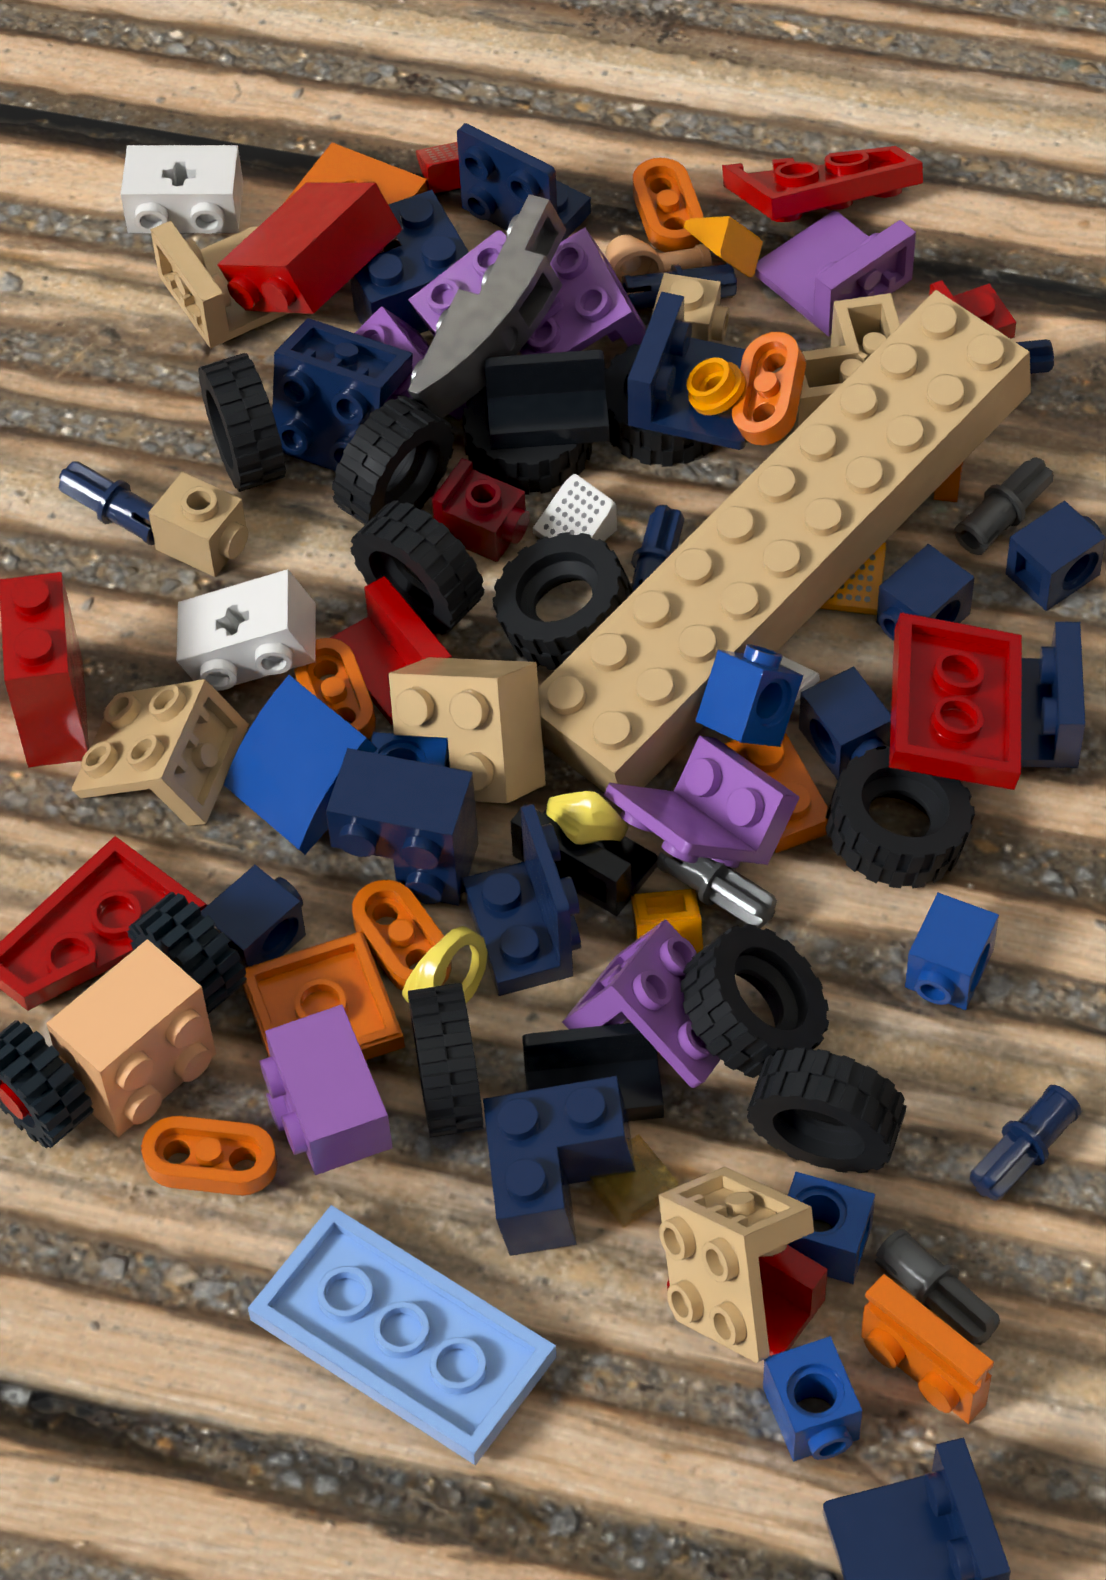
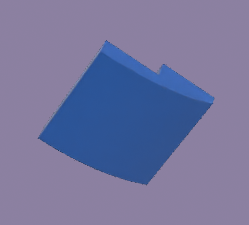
M288 675L261 709L247 731L230 765L224 786L306 855L328 830L326 809L347 748L374 753L378 748L314 694Z

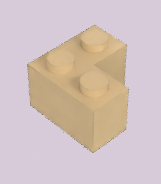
M891 293L834 301L831 348L802 352L806 359V370L797 417L793 426L794 431L900 326Z
M428 657L389 673L394 735L448 738L450 768L473 772L475 801L509 803L546 785L536 662Z

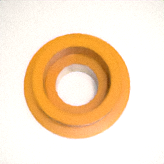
M718 357L706 359L695 366L687 378L686 386L689 402L702 415H716L732 408L741 397L745 388V376L739 367L732 362H727Z

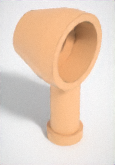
M620 235L608 244L605 251V256L620 282L624 275L635 276L670 271L672 265L677 264L681 266L682 270L712 266L710 250L704 244L696 245L692 249L657 253L649 244L634 236Z

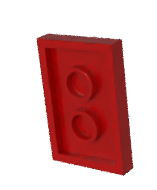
M900 612L894 629L889 768L1015 790L1021 775L1022 635Z

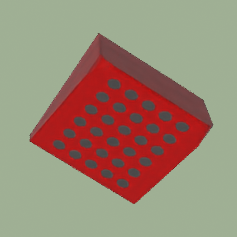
M457 142L416 150V157L423 177L427 179L428 191L433 190L434 194L461 188Z

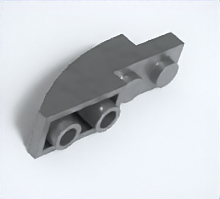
M528 195L520 213L515 215L509 223L506 241L495 263L490 265L484 273L479 295L458 289L450 307L444 310L439 317L436 335L424 359H421L413 369L408 392L415 401L441 418L462 406L486 386V358L512 356L520 351L547 314L562 287L550 263L566 232V228L549 199Z

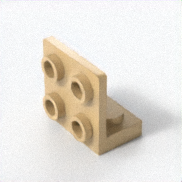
M170 220L150 229L158 275L210 349L288 314L282 312L245 311L231 297L227 288L228 282L217 265L258 226H252L203 249H199L192 238L185 240Z
M206 679L119 693L114 696L104 711V719L90 749L82 758L81 769L72 786V791L82 799L151 789L187 826L206 824L249 724Z
M722 1167L658 1194L662 1220L659 1235L662 1246L666 1251L670 1283L667 1299L675 1319L755 1363L768 1358L770 1352L758 1257L778 1254L786 1249L787 1244L814 1233L812 1207L727 1167Z

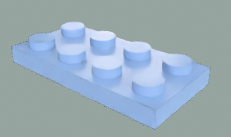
M332 1205L248 1307L252 1322L474 1465L478 1463L556 1359V1345Z

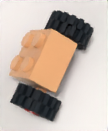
M170 892L128 927L129 930L127 932L128 937L133 940L130 944L134 951L46 1023L52 1041L50 1047L39 1032L35 1031L33 1033L28 1024L24 1022L21 1024L19 1020H15L0 1033V1108L5 1114L9 1113L13 1117L14 1124L21 1131L25 1129L29 1138L35 1142L39 1141L42 1147L52 1148L90 1114H93L119 1138L134 1124L139 1125L148 1121L158 1111L164 1098L183 1082H191L198 1078L209 1066L212 1057L216 1055L208 1014L245 984L247 978L244 976L246 974L245 967L238 962L241 959L238 952L228 946L230 942L224 932L219 933L215 929L213 919L209 915L204 917L197 904L193 901L188 903L185 896L179 893L175 895L174 892Z

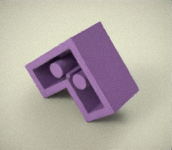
M343 1004L265 1031L270 1057L259 1062L269 1091L266 1097L278 1131L285 1130L293 1154L297 1155L306 1151L315 1175L392 1149L388 1114Z

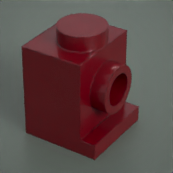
M461 458L432 498L434 519L439 523H443L450 530L451 534L461 541L466 550L494 562L499 561L511 543L518 544L521 541L529 525L530 513L526 510L525 491L473 470L472 461Z

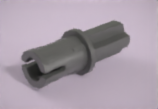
M1034 457L1030 461H1025L1001 485H991L985 491L982 503L955 527L954 531L957 532L955 534L956 539L965 550L971 554L982 555L1010 525H1019L1025 519V509L1053 482V471L1046 467L1044 460Z
M660 852L657 867L664 873H669L697 891L699 900L703 904L708 906L715 903L746 924L757 925L759 929L774 916L777 903L775 896L738 873L736 868L724 865L725 863L699 857L697 863L683 862L680 859L671 858Z
M899 1229L892 1233L882 1243L876 1253L875 1263L901 1282L920 1303L929 1310H933L972 1344L982 1345L991 1337L1000 1324L999 1315L958 1280L959 1270L952 1264L943 1265L921 1247L905 1229Z

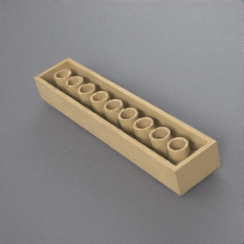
M935 290L538 687L543 745L604 793L609 783L645 787L704 727V725L695 722L717 651L725 650L744 653L746 645L752 644L777 652L1031 393L1030 352Z

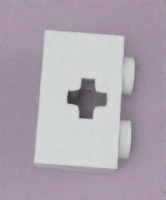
M127 145L121 187V200L127 232L151 234L150 229L171 220L179 233H239L244 184L238 145Z
M288 569L178 602L176 661L194 681L206 679L216 691L227 690L234 685L269 675L282 674L290 669L315 662L316 603Z

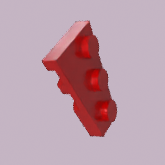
M897 146L830 153L825 156L824 165H816L810 162H795L793 157L772 160L773 170L746 173L742 163L722 165L723 186L762 212L772 221L792 222L800 219L804 212L820 208L840 210L850 207L853 204V200L869 196L879 198L897 196L902 193V188L923 183V162Z
M114 836L0 941V990L29 1011L113 968L134 951L130 944L133 940L128 937V927L170 892H174L175 895L179 893L185 896L188 903L193 901L200 907L201 911L207 904L118 837Z

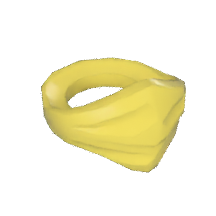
M595 791L572 792L548 799L546 815L557 822L565 835L575 844L583 845L602 840L621 841L628 830L626 822L609 802Z
M465 926L448 932L424 955L408 977L402 990L404 999L409 1003V990L441 986L453 956L460 948L469 945L472 951V961L469 972L462 982L465 1002L467 1003L477 991L486 970L488 952L484 937Z

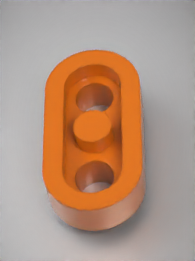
M653 158L641 163L633 173V198L649 242L662 252L695 248L696 245L700 244V241L684 228L685 221L690 220V218H703V212L686 168L681 163L669 158Z
M769 332L756 338L746 348L740 367L745 376V388L741 397L732 406V419L743 438L754 445L773 444L784 438L791 431L797 417L806 370V359L796 340L784 332ZM783 367L780 371L773 373L776 369Z
M316 639L315 662L294 668L297 682L344 720L352 721L350 725L369 739L375 730L376 718L370 695L351 648L337 639ZM327 674H334V675H335V676H332V677H328V678H326L325 680H320V678H321L322 676H324V675H327Z
M393 880L371 882L360 889L353 900L352 914L356 932L362 931L364 933L371 954L390 981L402 991L413 969H410V966L418 963L444 937L443 933L412 891L400 882ZM382 917L396 919L388 925L377 923V920ZM450 962L447 967L446 977L442 985H444V983L448 980L450 976L452 962Z
M170 1116L154 1123L145 1133L141 1145L143 1160L149 1176L158 1184L169 1188L241 1196L251 1195L261 1191L270 1184L278 1166L275 1145L271 1136L263 1128L250 1123ZM176 1153L189 1155L182 1163L173 1164L168 1162V1159ZM242 1160H250L255 1163L252 1168L243 1171L233 1168L235 1164Z

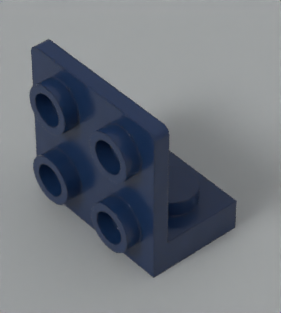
M464 123L457 130L462 208L469 211L474 217L480 220H487L507 231L510 221L515 215L520 213L529 194L550 200L566 228V232L561 240L562 242L591 214V197L557 181L556 170L553 166L467 123Z
M661 291L628 376V426L736 450L743 449L747 441L743 438L732 419V408L716 415H702L698 413L689 402L686 383L694 367L709 358H722L727 362L736 364L740 369L742 357L746 349L691 338L692 323L684 321V296Z
M307 318L274 352L272 412L280 435L283 453L335 471L342 459L345 447L348 442L350 443L359 426L365 423L374 410L381 408L385 401L412 373L413 353Z
M1055 622L1051 647L1041 646L1039 658H1022L1021 767L1078 768L1085 730L1080 622Z
M534 804L520 807L524 862L462 878L464 894L477 933L484 937L488 952L487 963L498 996L573 977L572 951L581 949L580 934L574 915L580 914L575 886L570 876L560 878L555 862L561 861V853L554 827L551 823L541 826Z
M964 1437L936 1444L931 1473L827 1500L823 1504V1516L844 1580H1009L1011 1570Z

